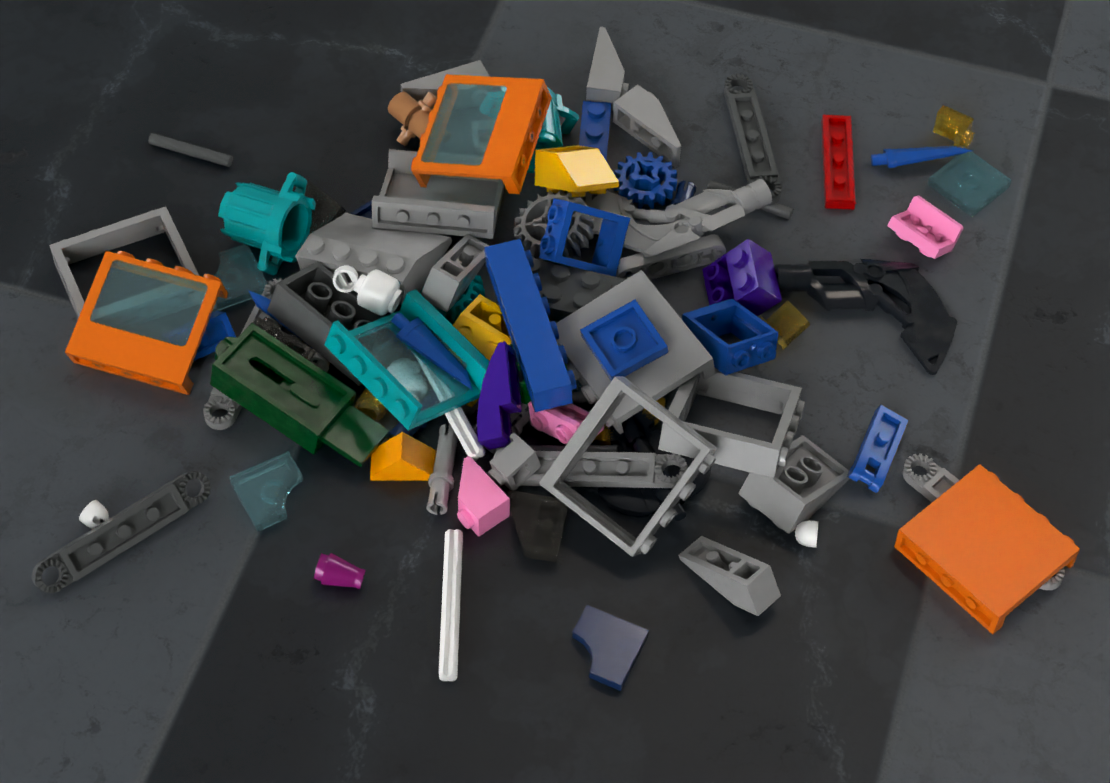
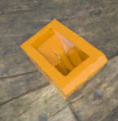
M401 432L379 445L371 454L370 481H428L430 474L433 473L436 450Z

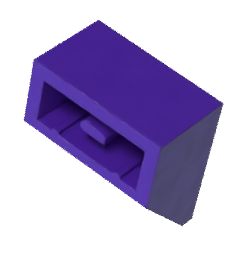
M750 239L745 240L702 269L709 305L734 299L754 315L759 316L782 301L772 254Z

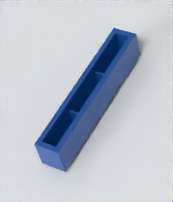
M521 239L484 247L486 268L513 349L516 351V357L534 411L539 412L573 403L572 390L577 389L575 376L572 370H566L565 364H568L567 354L564 346H558L556 340L559 339L557 325L555 321H549L548 315L551 314L546 296H540L539 292L542 291L539 274L532 273L531 268H534V263L530 250H524Z

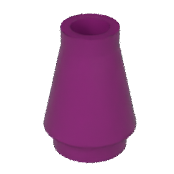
M331 552L329 555L321 553L314 579L321 581V585L360 589L366 570L349 563Z

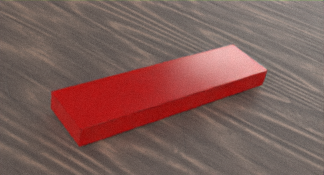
M822 115L825 208L854 210L856 198L851 116Z

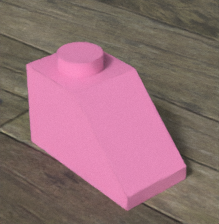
M467 456L463 461L458 493L457 517L466 529L471 528L480 537L510 516V498L471 457Z

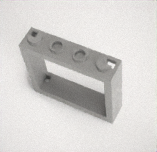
M166 206L49 245L55 266L78 318L85 302L68 265L104 253L105 251L166 232L182 267L199 276ZM170 284L94 310L91 321L126 331L201 305L205 293Z
M715 368V374L706 380L700 374H697L680 385L668 411L717 447L712 455L716 458L714 464L774 478L778 466H785L788 451L791 449L799 420L802 418L805 401L800 400L802 392L800 387L738 372L724 375ZM697 394L782 415L772 443L685 422ZM665 423L662 424L658 450L695 459L700 450Z
M616 376L539 484L626 553L634 557L641 554V552L647 554L657 541L654 534L660 526L665 528L675 517L677 512L673 508L680 499L685 501L694 491L696 485L693 481L700 472L705 474L713 465L716 458L712 455L717 447L624 376ZM626 394L700 450L637 538L564 483L567 476Z

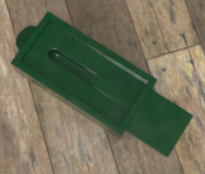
M251 323L238 338L225 337L224 340L217 344L210 385L313 455L325 443L361 467L388 436V429L353 407L356 395L354 390L254 323Z

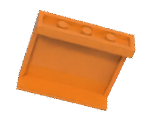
M981 464L902 526L898 531L894 545L899 552L992 634L996 633L1003 626L1004 620L1009 613L1064 566H1067L1069 569L1073 567L1080 550L1069 536L1063 535L1050 524L1043 514L1037 513L1024 501L1022 496L1011 491L1000 481L996 474L988 471Z

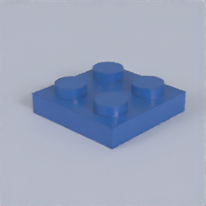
M636 299L580 329L582 338L611 381L616 376L625 377L669 352L668 346Z

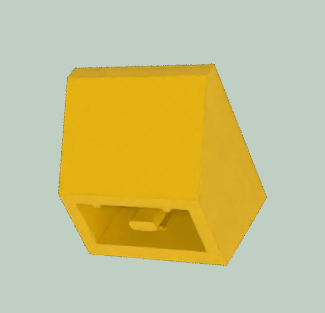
M573 145L535 150L534 185L546 187V192L550 190L553 193H558L559 190H562L563 192H571L572 197H584L588 191L591 194H606L607 189L619 187L618 179L598 148Z

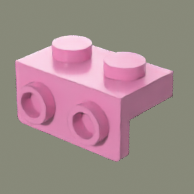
M919 195L913 197L906 211L892 216L887 225L896 232L900 239L911 242L919 248L923 255L933 259L951 252L963 231V225Z
M531 401L528 403L531 426L558 439L563 444L569 442L589 414L588 411L572 403L539 412L534 411Z

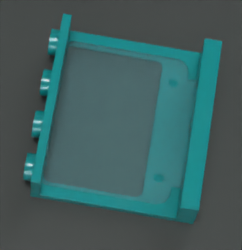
M416 289L407 292L400 311L348 331L338 320L334 321L324 344L408 431L478 399L490 362ZM400 312L410 322L417 317L423 321L432 334L467 370L473 390L457 381L406 343L401 342L396 337L400 329L391 322L392 318Z

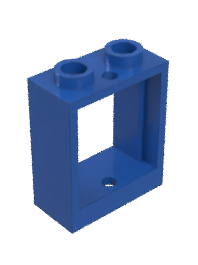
M554 198L552 206L548 210V223L545 235L540 242L539 258L587 271L616 276L630 218ZM573 211L603 219L592 263L562 256Z
M728 299L682 314L683 322L713 357L714 367L724 375L774 360L776 357L778 331L734 299ZM731 332L742 341L728 345L718 336Z

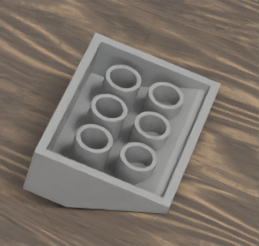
M345 213L312 232L295 256L300 270L317 261L333 274L337 268L344 265L354 267L358 277L362 274L367 276L374 269L380 270L399 281L400 290L403 291L399 304L402 305L407 292L415 289L419 293L421 292L431 268L443 257L452 243L451 237L434 233L372 228V219ZM344 273L348 283L352 282L348 274Z

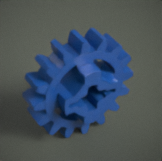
M637 152L635 159L628 155L626 156V163L618 162V169L614 170V174L619 181V187L614 188V191H618V195L627 197L628 200L632 199L633 203H638V209H642L644 204H648L650 209H654V203L658 202L663 206L665 205V198H673V191L677 189V170H672V162L663 163L664 156L662 155L655 159L652 152H649L647 157H643L640 152Z

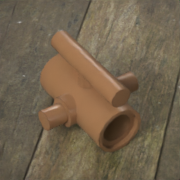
M400 92L392 98L388 105V113L403 124L400 128L402 132L396 139L400 144L406 146L411 138L417 136L420 139L421 135L425 133L429 122V113L433 109L432 106L436 102L437 96L428 92L423 100L417 102L407 92ZM446 131L443 139L444 144H448L452 140V135L448 131Z

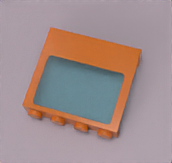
M446 74L442 86L438 88L434 108L429 113V122L425 133L421 135L418 153L413 158L411 164V171L420 187H427L431 175L502 179L509 194H520L552 98L544 79Z
M105 251L65 353L73 363L190 395L194 385L188 376L217 298L227 299L228 292L221 279L210 274H204L203 277L198 276L180 266H175L172 269L150 258H147L146 261L135 259L132 254L125 251H118L117 253Z

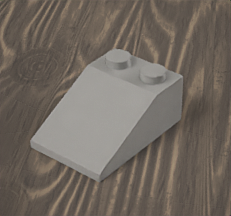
M802 435L792 442L785 466H778L774 478L749 473L738 494L747 500L751 507L762 512L778 528L785 530L789 534L802 521H808L850 479L847 477L849 470Z

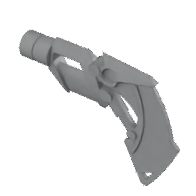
M758 179L734 191L704 189V192L676 205L671 204L667 206L665 211L635 208L632 205V199L628 200L626 197L606 191V194L586 192L585 204L588 207L629 217L630 221L623 247L642 252L644 257H651L700 239L704 232L713 231L772 202V195L766 182ZM721 206L727 208L714 215L705 214ZM592 216L595 228L592 229L593 234H599L603 219ZM634 220H647L650 223L663 225H643L636 223Z

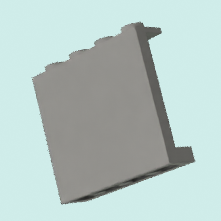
M389 149L388 170L380 195H374L372 199V228L456 236L469 234L472 237L493 239L505 189L502 179L431 175L427 187L423 188L420 187L411 171L412 160L418 152ZM438 153L435 163L480 165L483 157Z
M642 270L556 323L559 333V339L556 341L558 346L563 345L568 359V364H566L567 371H573L575 380H578L583 386L581 391L590 404L596 403L611 383V380L582 338L580 329L635 299L668 346L669 352L625 376L626 379L657 401L697 374H700L704 380L715 374L713 357ZM626 394L605 425L607 427L613 425L616 431L622 434L624 432L622 422L643 410L644 407Z

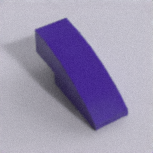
M505 341L498 343L490 359L478 403V443L489 450L506 447L511 443L509 438L512 434L510 414L522 412L516 351Z

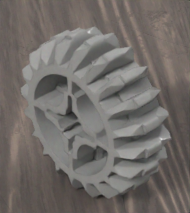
M549 190L547 196L542 197L537 194V200L534 202L527 200L528 208H519L520 216L514 218L516 227L513 228V234L515 239H521L524 250H530L532 258L540 259V242L545 235L548 223L547 214L552 206L553 199L587 206L581 197H572L571 192L566 195L562 190H559L554 195ZM573 211L562 256L571 258V256L577 255L581 257L580 249L589 248L588 240L593 239L592 229L595 228L592 216Z

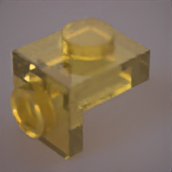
M942 105L937 112L933 132L954 141L953 146L968 148L975 133L971 131L974 119Z
M789 301L785 302L767 320L762 316L759 317L778 331L777 344L783 350L811 325Z

